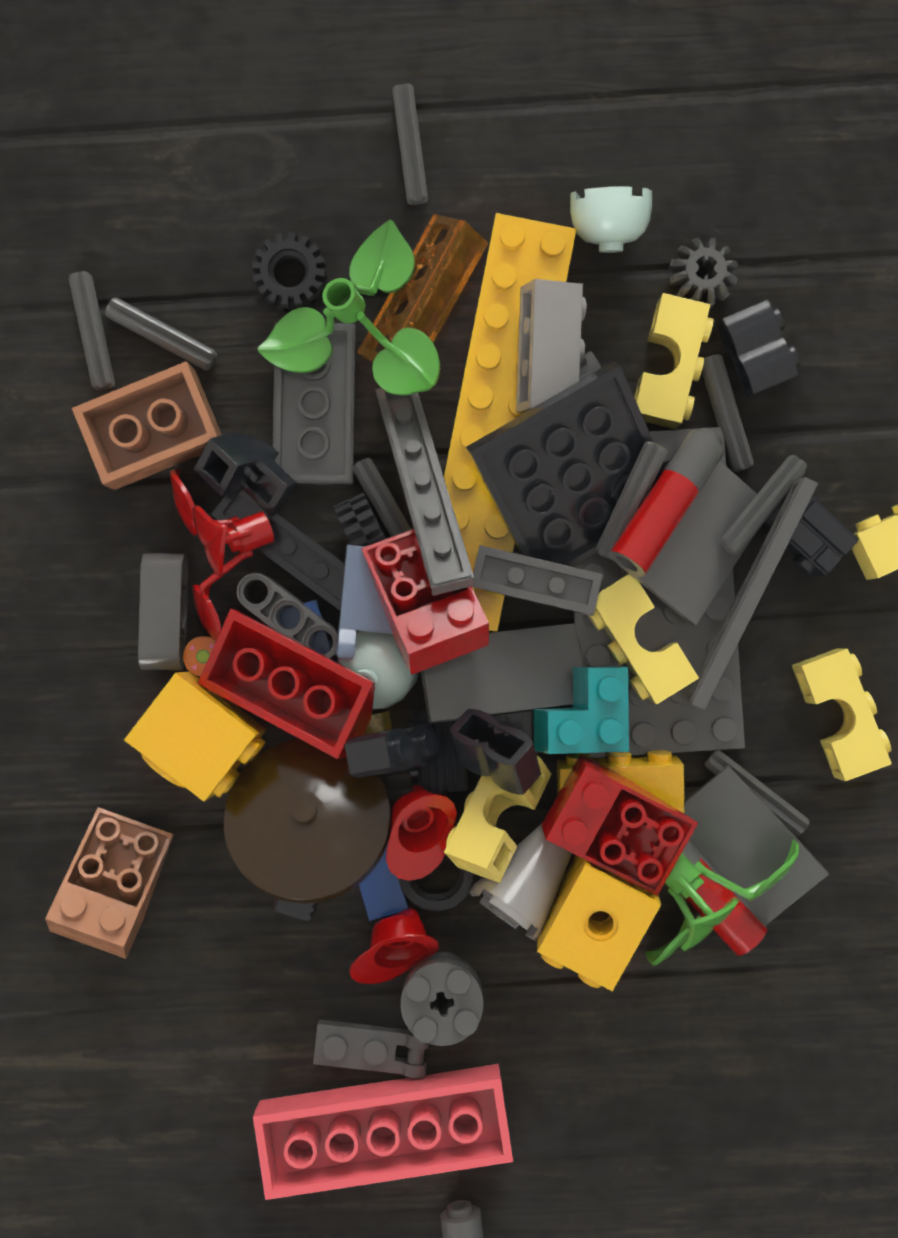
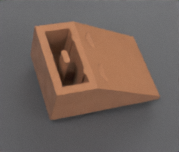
M98 807L45 918L50 932L126 959L143 922L173 839V834Z

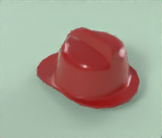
M415 785L411 792L401 796L391 808V833L386 849V863L390 872L398 879L408 881L427 876L442 862L445 855L447 837L453 829L457 815L455 805L449 798L432 794L422 786Z
M408 908L382 919L375 924L372 930L370 949L361 954L352 963L349 970L351 978L358 983L364 984L382 983L394 979L418 962L434 955L439 949L438 941L433 937L427 936L424 924L420 920L416 909Z

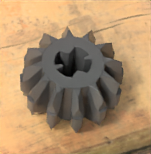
M699 238L693 239L690 248L682 245L677 251L679 259H672L669 264V269L676 273L669 278V285L681 286L676 296L684 298L688 294L691 296L690 300L700 301L702 298L703 303L711 304L710 308L715 304V297L724 301L729 296L727 288L734 287L737 283V277L731 274L738 266L737 261L725 260L730 252L729 247H723L720 252L715 250V238H711L705 248ZM702 268L708 270L709 275H705L701 279L697 276L696 272H700Z

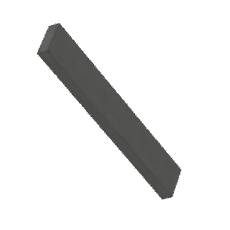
M382 388L376 389L377 401L432 595L475 586L474 575L419 394L400 396L390 394Z
M807 477L794 480L697 674L699 679L693 682L686 696L691 704L703 710L706 709L818 485L817 482Z

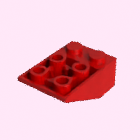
M414 529L361 548L393 636L410 675L489 645V622L472 586L432 595Z
M580 754L545 817L542 829L547 841L658 896L698 822L619 773Z

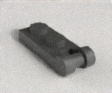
M319 1019L313 1064L402 1074L409 1078H424L427 1063L423 1061L424 1050L429 1048V1044L418 1041L409 1029ZM397 1045L408 1047L407 1058L396 1056Z

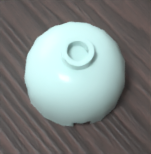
M632 187L584 189L585 198H580L576 191L570 194L571 220L573 227L576 228L577 235L585 242L599 245L600 253L623 252V244L636 241L645 232L650 222L652 211V190L642 188V196H632Z
M358 631L356 633L355 655L353 659L337 657V663L376 683L372 709L388 708L405 698L417 682L418 673L410 675L395 638L390 633Z

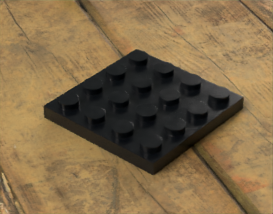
M613 361L465 448L520 554L576 567L598 554L596 546L644 443L647 441L653 442V439L621 366ZM662 463V465H661V467H660V470H659V472H658V474H657V476H656V478H655V480H654V482H653V485L655 484V482L657 481V479L659 478V476L661 475V473H662L663 470L665 469L663 463Z

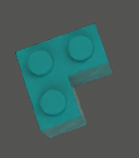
M572 667L573 708L534 709V748L536 751L546 754L629 752L628 667Z

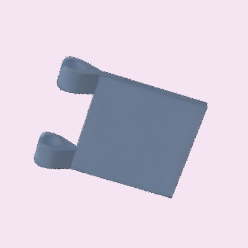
M347 545L339 629L336 643V656L341 659H353L355 655L356 630L393 634L361 548L364 546Z

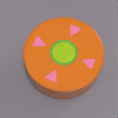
M202 636L194 638L184 649V664L196 676H201L215 645L212 637Z

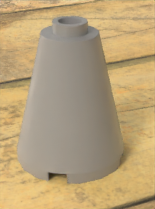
M541 823L517 845L516 851L500 883L482 877L473 885L469 892L472 896H480L482 894L483 897L479 902L513 928L516 929L518 925L528 930L525 935L536 940L543 930L572 853L547 841Z

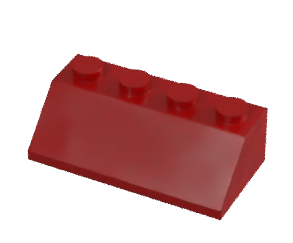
M230 609L197 684L336 759L347 757L345 743L349 739L364 735L372 716L376 684L372 680L235 609Z

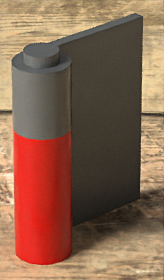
M702 428L700 431H689L609 552L614 562L691 625H697L747 547L746 545L738 555H731L721 547L720 542L723 535L757 495L754 490L720 462L725 454V450L721 445L722 439L715 432Z
M729 765L724 767L684 801V814L696 820L698 825L682 853L693 865L700 861L705 868L742 888H749L768 879L785 862L793 839L799 844V855L790 871L772 888L751 902L701 874L699 875L704 883L696 892L714 913L721 910L733 897L739 900L730 915L720 924L714 926L713 930L737 956H742L756 947L764 938L769 922L827 877L829 872ZM690 896L685 899L701 917L706 916Z

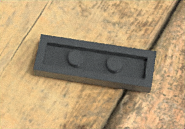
M479 545L473 571L475 586H472V588L593 616L603 574Z

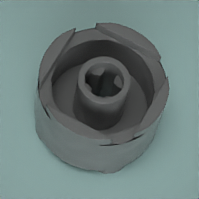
M436 952L434 955L415 964L406 975L401 995V1013L406 1026L418 1041L436 1046H448L461 1042L477 1030L483 1013L481 980L476 969L456 954ZM444 992L445 997L448 998V1003L440 1004L439 1000L436 999L437 993Z

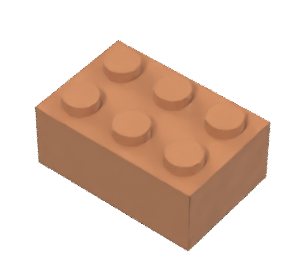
M187 361L72 408L101 482L113 490L201 455L210 438L222 435L198 375Z

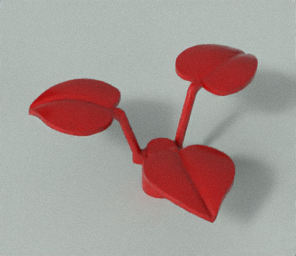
M173 469L170 470V478L177 511L189 532L193 536L198 535L205 547L208 562L214 571L200 586L195 584L192 586L198 617L207 633L216 642L221 631V624L218 614L209 599L211 585L242 560L252 557V550L274 542V535L269 520L262 511L242 519L235 516L230 519L213 520L200 506H195L188 490L179 479L181 470ZM225 544L229 545L233 553L240 551L238 555L223 566Z

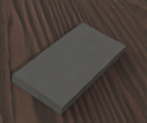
M334 323V332L327 336L332 343L333 353L331 358L322 367L313 372L293 373L274 365L273 448L279 452L275 462L297 484L353 485L356 325Z
M575 623L489 633L488 646L421 671L428 723L457 721L467 709H477L491 716L530 712L534 711V709L573 706L572 667H584Z

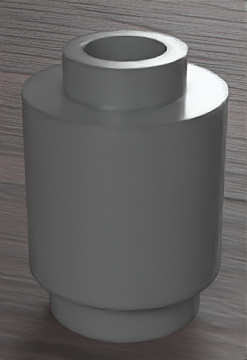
M453 1201L440 1214L443 1238H484L480 1209L475 1205H471L470 1201Z

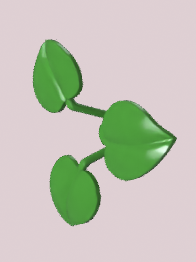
M388 220L376 229L361 245L351 261L349 272L351 281L345 278H337L326 285L323 291V301L327 308L323 310V313L327 318V325L323 315L315 309L301 307L292 310L276 324L269 337L258 347L259 353L266 360L280 369L293 373H308L319 369L331 358L333 353L332 343L327 336L334 332V318L336 317L337 320L346 324L360 321L377 341L386 348L376 355L372 367L374 379L384 391L393 395L404 396L428 391L436 385L440 374V360L436 347L426 334L417 329L403 328L397 332L390 343L364 314L365 301L360 294L374 296L378 289L385 293L396 292L404 287L413 276L415 257L392 220Z
M793 839L790 851L783 865L768 879L749 888H742L705 868L700 861L693 865L681 853L665 884L670 888L668 892L675 898L685 920L677 937L660 948L645 951L647 960L651 965L655 966L666 960L680 946L684 952L694 947L712 932L714 926L724 921L738 904L739 900L733 897L721 910L714 913L696 892L704 883L699 877L700 874L751 902L772 888L790 871L799 855V844ZM690 896L706 916L701 917L698 915L694 919L684 898L687 899Z

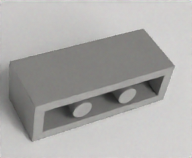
M534 279L520 287L517 413H525L579 382L580 364L585 354V343L581 339V322L585 318L587 309L586 299L582 297L583 284Z

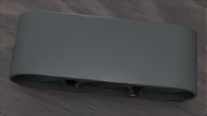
M144 553L142 556L138 661L141 670L182 671L184 669L183 652L187 639L188 559L186 554Z
M251 573L240 580L237 586V597L246 609L273 630L316 651L312 645L314 635L322 630L328 632L332 636L333 646L328 653L321 655L329 659L336 657L338 630L266 575ZM262 581L267 586L268 595L262 603L255 604L249 597V589L253 583ZM288 606L296 607L301 615L299 624L292 629L285 628L280 619L282 611Z

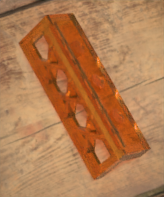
M433 214L413 250L415 257L413 276L404 287L388 295L373 325L384 337L389 335L388 341L390 343L397 332L403 328L417 329L434 342L486 249L488 242L466 221ZM441 230H448L443 241L434 246V242ZM428 264L425 274L415 281L419 269ZM408 300L405 310L396 316L399 305ZM370 332L367 333L357 353L364 359L373 362L379 353L375 351L379 342Z

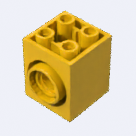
M190 671L178 672L173 675L124 741L139 751L144 761L171 783L187 788L204 802L214 795L220 798L232 788L236 779L241 774L236 770L241 763L246 765L249 760L252 761L263 748L266 742L261 737L267 729L231 701L197 684L199 676L192 674Z
M575 855L563 876L543 930L537 938V952L541 954L542 959L549 965L559 969L565 966L578 973V977L589 986L594 988L603 986L613 991L661 906L659 894L656 896Z

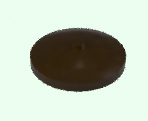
M301 739L286 741L269 748L253 759L233 784L224 812L226 844L233 861L241 873L263 893L291 903L307 904L337 898L358 886L379 863L386 849L391 830L389 798L379 775L364 778L350 775L347 757L336 759Z

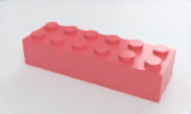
M499 1064L427 1074L424 1078L408 1077L260 1100L253 1115L265 1200L513 1162Z

